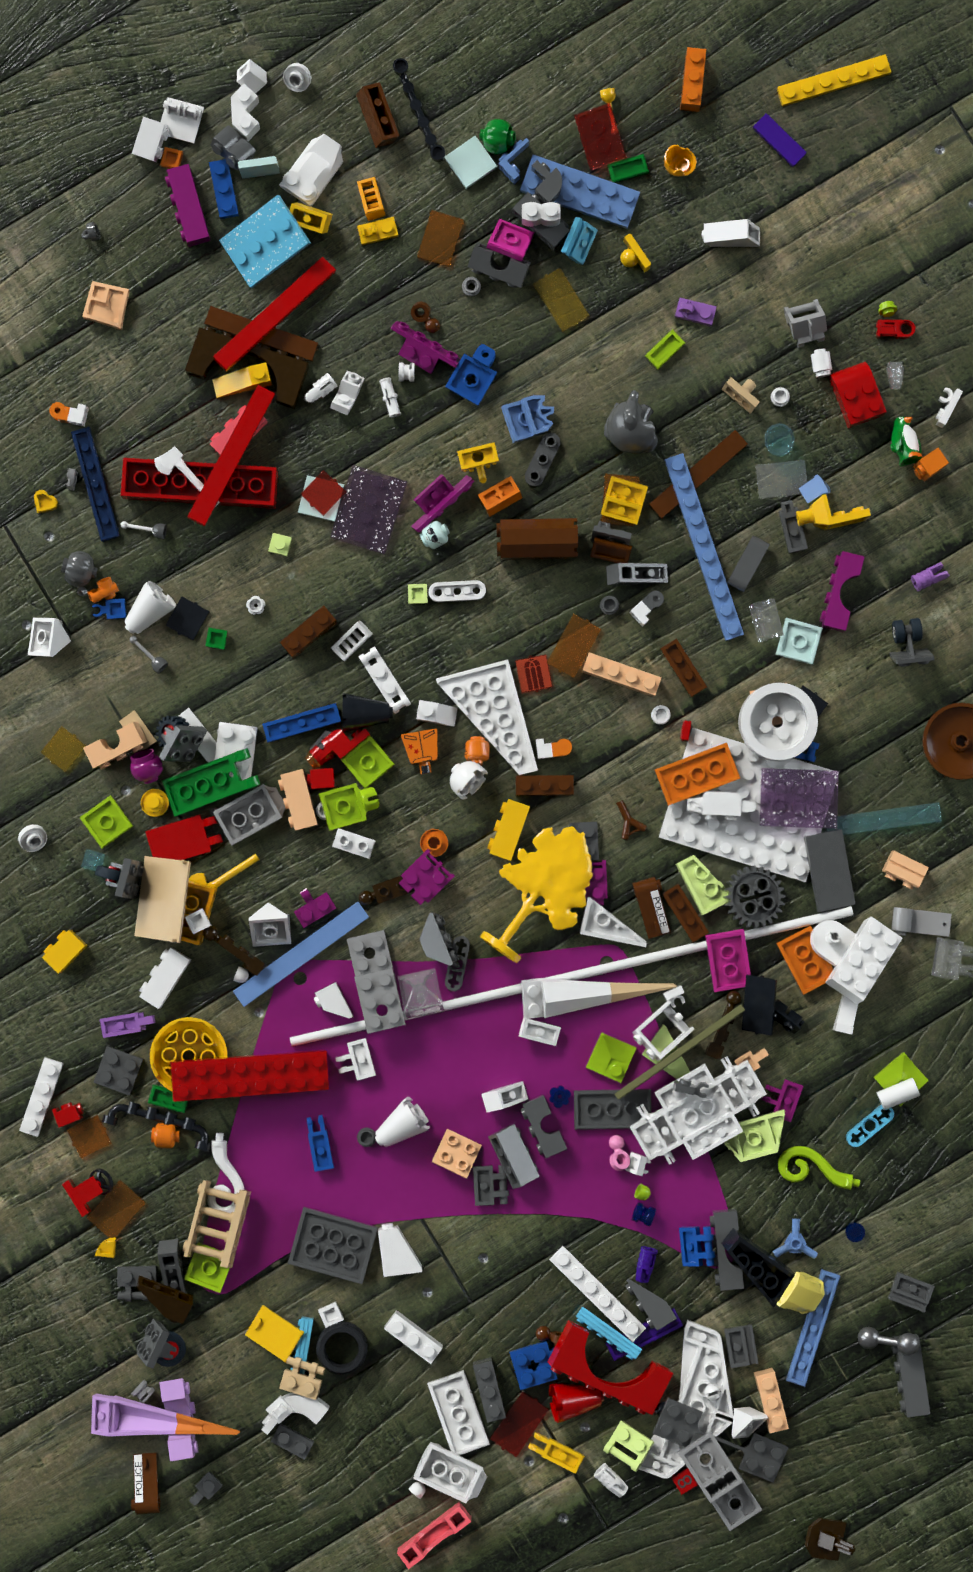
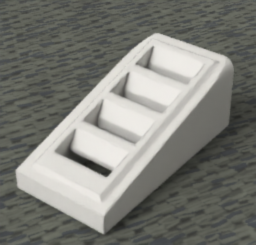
M359 620L331 649L343 661H346L373 633ZM357 628L365 635L364 637L356 631ZM351 634L359 640L358 643L350 636ZM347 639L354 647L351 648L344 640ZM340 644L348 651L347 654L339 647Z

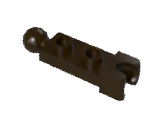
M398 876L373 885V892L365 890L359 894V902L367 906L373 902V899H377L378 904L408 894L399 884L403 878Z
M209 926L204 929L203 936L206 940H214L244 963L242 967L255 976L259 975L265 963L253 955L248 956L250 952L242 946L238 949L233 945L235 941L227 935L224 937L220 936L216 927Z
M730 991L727 994L726 1000L728 1004L722 1017L731 1012L741 1002L739 992ZM735 1018L716 1031L713 1042H708L704 1054L720 1060L725 1048L722 1046V1043H726L730 1033L727 1031L728 1026L734 1023Z

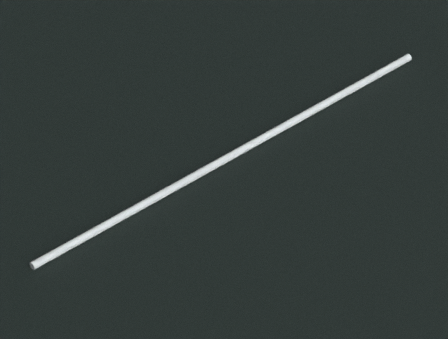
M849 906L744 931L745 939H755L819 924L826 920L853 916V910ZM706 940L554 975L546 977V979L580 980L707 950ZM522 984L403 1011L404 1020L522 993ZM362 1020L290 1037L291 1046L366 1030L365 1021Z

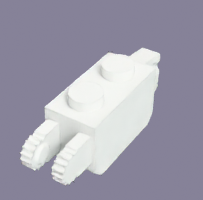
M705 792L700 798L687 800V811L706 815L705 819H717V816H725V820H736V817H740L741 813H752L756 809L754 802L742 801V796L739 793Z

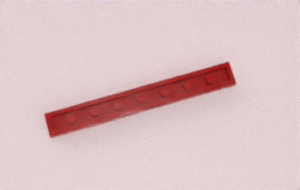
M321 257L213 356V359L227 372L336 272V269L324 257Z
M260 385L257 386L189 512L188 519L205 527L270 406L275 393Z

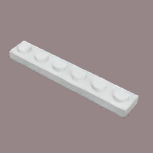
M564 1246L549 1259L632 1342L646 1329Z

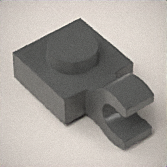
M680 1078V1081H674V1091L698 1095L701 1098H706L707 1096L700 1092L702 1087L709 1088V1085L705 1082L694 1085L691 1084L692 1081Z
M209 1471L195 1485L198 1491L189 1501L196 1506L204 1496L209 1500L223 1484Z

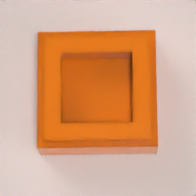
M164 147L160 166L168 169L180 166L183 151Z

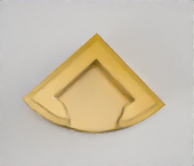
M108 1238L101 1242L95 1256L114 1258L116 1238Z

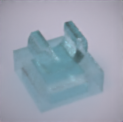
M86 849L81 867L96 871L97 866H103L106 854Z

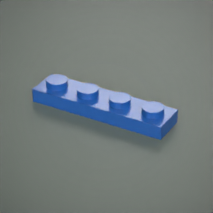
M334 703L263 723L262 725L267 742L269 743L342 721L337 704Z

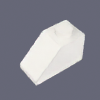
M419 700L416 720L454 727L458 708Z
M337 982L315 993L316 997H314L318 1008L322 1007L325 1011L349 1019L354 1016Z
M523 1081L481 1094L486 1112L501 1110L528 1100Z

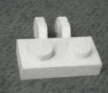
M366 1038L347 1043L350 1054L335 1058L336 1062H342L350 1058L353 1065L338 1069L339 1073L354 1070L357 1080L376 1076Z

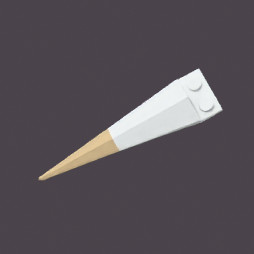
M546 978L521 980L524 1018L528 1019L547 1018L672 989L677 986L674 983H613Z

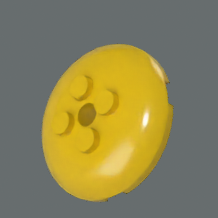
M193 1017L179 1018L166 1024L156 1034L150 1048V1064L157 1080L168 1090L172 1091L170 1061L184 1060L183 1054L185 1051H192L194 1053L193 1059L227 1057V1047L222 1035L207 1021Z

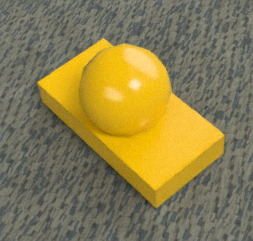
M629 233L623 240L628 249L621 253V263L626 267H633L638 263L645 273L650 269L651 262L634 237Z

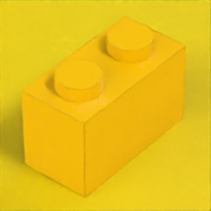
M298 202L291 203L290 212L300 227L321 234L328 232L333 214Z
M63 930L57 936L58 941L54 945L50 944L43 951L45 955L42 958L58 974L62 973L88 946L72 930L67 932Z

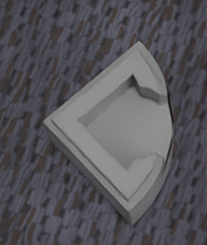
M68 469L67 478L69 479L66 484L68 490H75L78 477L76 469Z

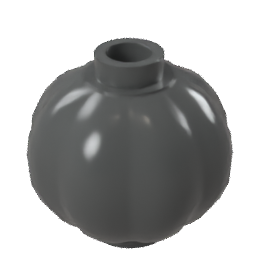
M83 551L71 553L69 559L64 558L61 573H65V581L74 587L87 585L92 578H96L98 571L91 555Z

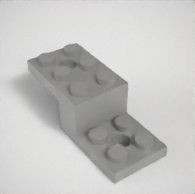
M382 930L348 938L347 943L367 1033L406 1025L385 931ZM371 947L375 950V956L372 959L365 957L364 952L366 948ZM379 1005H385L388 1008L386 1015L381 1016L377 1013Z
M711 1431L678 1452L729 1531L762 1510ZM702 1454H709L711 1456L708 1463L703 1464L700 1462ZM737 1498L740 1500L741 1503L738 1508L730 1506L732 1499Z

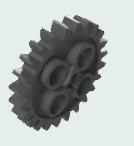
M755 865L751 866L750 869L747 866L743 868V871L741 869L737 870V875H731L733 881L726 882L730 888L724 889L728 895L723 898L729 901L725 906H730L731 908L727 913H734L735 915L732 919L739 918V925L746 922L747 928L751 924L753 928H758L759 925L765 927L766 923L772 924V919H778L776 913H782L779 906L785 905L781 899L786 897V895L780 894V892L784 890V887H778L781 880L775 881L776 874L770 876V869L763 872L762 866L756 869ZM758 881H761L764 885L762 890L757 886ZM741 885L746 889L745 895H742L740 892ZM766 891L770 892L769 895L763 897H759L742 903L739 902V900L742 898L760 894ZM764 899L769 902L768 908H765L763 905ZM746 904L751 906L752 911L750 914L745 910Z

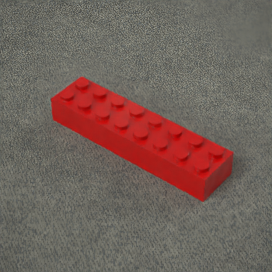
M123 458L120 495L123 499L194 504L198 498L200 491L177 467H174L170 475H165L158 471L154 459ZM184 461L186 466L204 485L216 464ZM237 465L219 499L220 503L218 505L276 509L277 467Z
M326 1050L170 1061L173 1102L329 1090Z

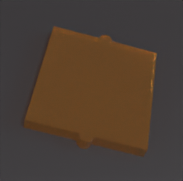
M98 1115L67 1130L73 1141L72 1146H75L80 1158L111 1144L106 1133L107 1128L103 1126Z

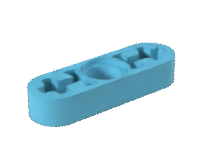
M882 1105L878 1106L847 1132V1143L853 1147L861 1146L893 1119L894 1110L889 1108V1117L879 1119L882 1122L879 1125V1122L873 1118L875 1114L876 1117L882 1114ZM868 1120L875 1122V1128L872 1131L865 1129V1123ZM861 1126L862 1131L865 1132L867 1136L864 1137V1135L861 1134L858 1137L859 1142H851V1135L853 1133L855 1135L859 1134L861 1131L858 1130V1128Z

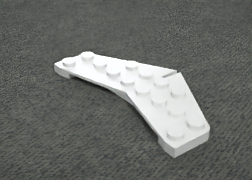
M687 1320L683 1337L678 1402L703 1411L698 1423V1429L707 1433L711 1431L714 1436H718L733 1423L716 1415V1413L733 1418L721 1336L714 1329ZM709 1384H715L720 1389V1396L717 1400L711 1401L706 1398L704 1390ZM715 1391L712 1393H708V1396L717 1394L718 1392ZM700 1433L694 1434L690 1444L703 1435ZM653 1435L651 1440L654 1441V1444L639 1469L661 1478H670L685 1465L678 1454L685 1447Z

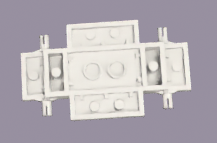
M728 1056L722 1058L721 1061L726 1070L714 1079L705 1064L680 1077L692 1081L691 1084L694 1085L700 1082L707 1083L709 1088L702 1087L700 1089L701 1093L707 1095L706 1098L674 1091L673 1081L654 1092L663 1108L654 1113H648L644 1104H641V1108L640 1106L637 1107L642 1118L631 1125L630 1128L649 1161L657 1156L664 1155L669 1165L672 1162L674 1163L676 1160L671 1150L682 1144L685 1145L694 1160L743 1132L734 1115L747 1107L752 1117L756 1116L753 1109L757 1115L760 1114L754 1103L767 1094L748 1060L733 1066Z

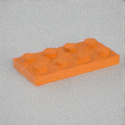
M727 743L654 770L668 806L740 779Z

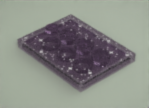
M352 465L330 538L385 555L408 482Z
M761 768L759 826L837 829L839 771Z

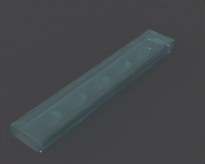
M937 802L825 818L826 832L842 829V833L845 835L941 822L942 818L940 804Z

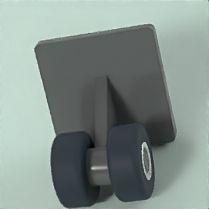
M919 618L910 619L909 625H904L902 620L893 621L892 633L894 642L904 643L906 641V651L890 652V658L896 664L904 667L909 666L910 663L928 664L929 661L934 660V655L927 648L913 649L912 641H921L923 637L922 624Z

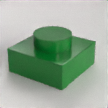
M209 627L205 646L225 650L228 631Z

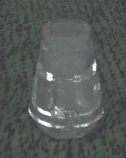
M888 362L887 367H885L890 389H902L901 385L905 367L903 362Z

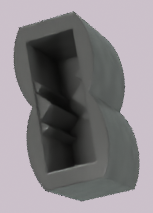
M229 125L219 132L211 142L212 150L217 155L224 157L227 164L238 171V162L252 159L256 152L254 147Z

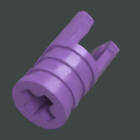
M942 562L911 576V581L918 592L950 576L947 571L934 575V573L943 568Z

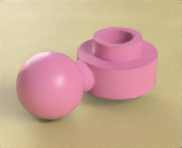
M614 1135L609 1140V1146L614 1150V1153L610 1156V1165L613 1169L622 1171L630 1165V1157L622 1150L624 1139L619 1135Z

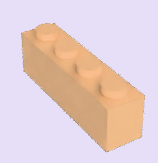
M590 652L582 670V673L655 697L662 678Z

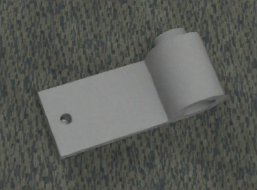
M894 907L891 930H894L898 935L906 936L907 932L949 937L952 914Z

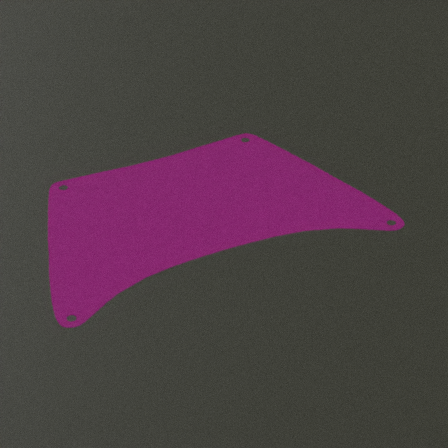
M606 944L518 954L521 959L517 964L505 956L467 959L463 983L457 991H450L445 986L447 964L439 961H392L402 1011L520 984L521 980L546 978L600 965V960L604 956L611 957L613 962L627 959L628 957L618 946ZM309 960L275 985L253 1055L326 1050L329 1090L240 1096L227 1144V1157L238 1172L243 1182L244 1190L251 1191V1196L233 1266L229 1269L221 1293L205 1287L204 1289L214 1294H226L239 1287L273 1262L289 1254L292 1250L303 1207L369 1225L433 1217L484 1214H549L591 1218L641 1232L680 1253V1227L699 1226L700 1234H704L703 1227L710 1226L709 1216H713L712 1211L726 1210L728 1208L708 1152L693 1160L685 1145L682 1144L671 1150L676 1160L674 1163L672 1162L669 1165L664 1155L657 1156L650 1160L651 1163H646L644 1169L648 1173H643V1176H639L626 1171V1169L617 1171L610 1165V1156L614 1153V1150L609 1146V1140L614 1135H619L624 1139L622 1150L629 1157L631 1152L647 1157L631 1128L574 1129V1090L622 1089L656 1065L642 1055L646 1048L643 1044L640 1046L634 1040L633 1036L635 1035L632 1033L653 1014L645 995L547 1018H531V1020L561 1027L556 1046L519 1037L524 1018L522 993L405 1020L406 1025L369 1034L366 1029L292 1047L290 1037L364 1020L354 978L355 973L352 960ZM458 960L460 967L455 968V969H460V968H462V966H463V961H462V960ZM632 967L575 980L639 983ZM450 970L449 974H453V979L449 980L448 983L451 984V988H454L455 985H459L456 977L457 975L461 976L462 972ZM297 972H303L307 977V981L303 985H297L294 982L293 978ZM337 982L354 1016L349 1019L325 1011L322 1007L318 1008L314 997H316L315 993ZM385 1005L377 1007L379 1015L387 1014L388 1008ZM654 1019L641 1030L650 1042L659 1030L656 1020ZM601 1032L636 1047L621 1083L586 1068ZM366 1038L376 1076L357 1080L354 1070L339 1073L338 1069L352 1066V1060L350 1058L342 1062H336L335 1058L350 1054L347 1043ZM663 1069L636 1088L651 1089V1113L663 1108L654 1092L677 1080ZM517 1082H524L528 1100L501 1110L486 1112L482 1093ZM540 1095H544L551 1114L541 1120V1128L548 1133L559 1130L567 1147L566 1150L548 1158L544 1154L540 1155L536 1146L539 1144L537 1137H532L528 1128L531 1126L529 1119H524L520 1110L524 1108L522 1103ZM406 1097L413 1099L411 1101L413 1105L418 1104L429 1121L426 1123V1126H430V1129L388 1147L380 1146L377 1141L372 1146L364 1147L357 1140V1134L362 1128H371L376 1133L377 1129ZM318 1115H323L334 1168L315 1172L308 1139L307 1118L311 1117L313 1120V1130L316 1132L321 1131ZM515 1124L521 1133L524 1145L529 1149L532 1162L538 1168L540 1177L515 1189L512 1188L509 1179H507V1190H509V1196H507L508 1204H500V1197H494V1205L475 1206L473 1166L493 1165V1173H499L498 1165H501L488 1136ZM447 1129L482 1145L467 1179L432 1163L433 1157ZM220 1169L216 1186L225 1185L234 1194L232 1182ZM499 1179L493 1180L494 1190H499ZM639 1184L647 1186L651 1191L650 1197L645 1201L634 1197ZM216 1197L217 1204L222 1207H227L233 1202ZM209 1216L206 1227L227 1232L230 1229L231 1223L228 1220ZM714 1227L711 1228V1234H713V1235H714ZM205 1235L203 1244L222 1251L225 1249L226 1242L223 1239ZM701 1241L702 1252H705L704 1241ZM725 1249L726 1257L732 1263L734 1259ZM703 1259V1265L707 1266L706 1259ZM707 1266L713 1269H717V1266Z

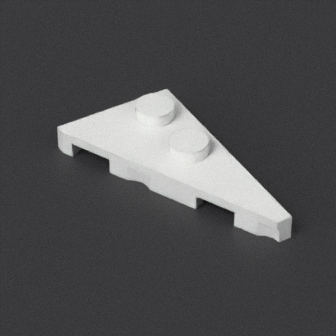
M591 897L587 898L580 934L646 947L647 943L642 937Z

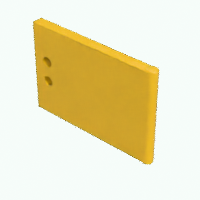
M262 1305L245 1336L286 1363L288 1356L292 1354L304 1331Z

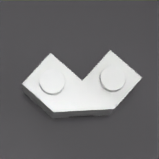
M243 84L231 96L232 126L243 139L249 142L260 130L259 122L249 114L259 103V99L248 86Z

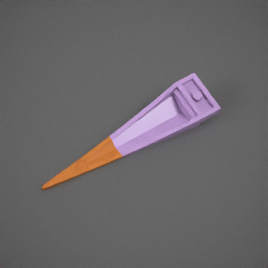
M92 1395L91 1434L129 1436L161 1434L237 1435L240 1433L239 1430L116 1395Z

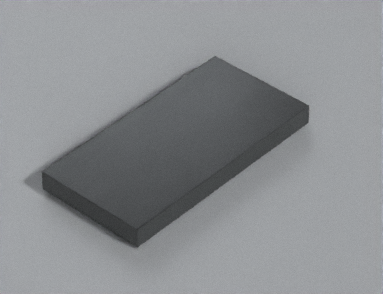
M842 829L804 836L817 912L855 905Z
M621 1089L574 1090V1129L630 1128L631 1125L642 1118L637 1109L638 1106L641 1108V1104H644L648 1113H651V1089H634L620 1100L617 1099L615 1093Z

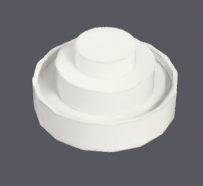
M300 63L289 65L283 74L285 85L295 92L306 90L312 79L308 68Z
M29 825L21 830L18 841L23 850L35 852L44 847L47 842V834L41 826Z

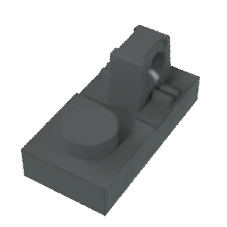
M599 521L597 526L594 525L590 542H594L596 537L629 545L632 533L623 530L610 529V523Z

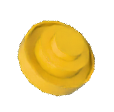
M159 789L146 791L141 798L142 810L151 817L163 815L169 808L167 794Z

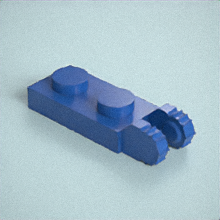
M318 1115L321 1131L316 1132L313 1130V1120L311 1117L307 1118L308 1139L315 1172L334 1168L323 1115Z

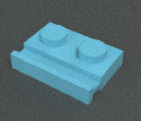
M575 217L561 252L565 253L566 256L576 263L583 265L598 230L586 221H583L582 218Z

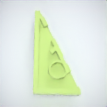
M662 1024L651 1040V1043L661 1052L674 1040L667 1027ZM675 1046V1047H674L668 1054H666L661 1060H663L664 1058H666L667 1056H669L671 1053H673L674 1051H676V1050L678 1049L677 1046ZM645 1049L642 1053L644 1057L649 1059L654 1064H657L661 1061H657L656 1059L652 1060L646 1053L647 1049ZM682 1056L663 1069L676 1079L690 1072Z

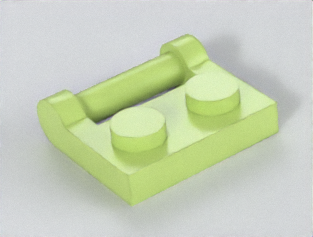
M620 1421L603 1451L607 1454L611 1453L629 1465L631 1470L637 1472L653 1446L654 1441L624 1421ZM616 1442L637 1454V1459L634 1460L614 1447Z

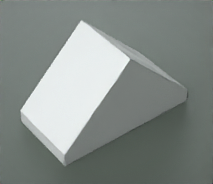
M751 1407L734 1408L733 1439L749 1437L768 1419L767 1415Z

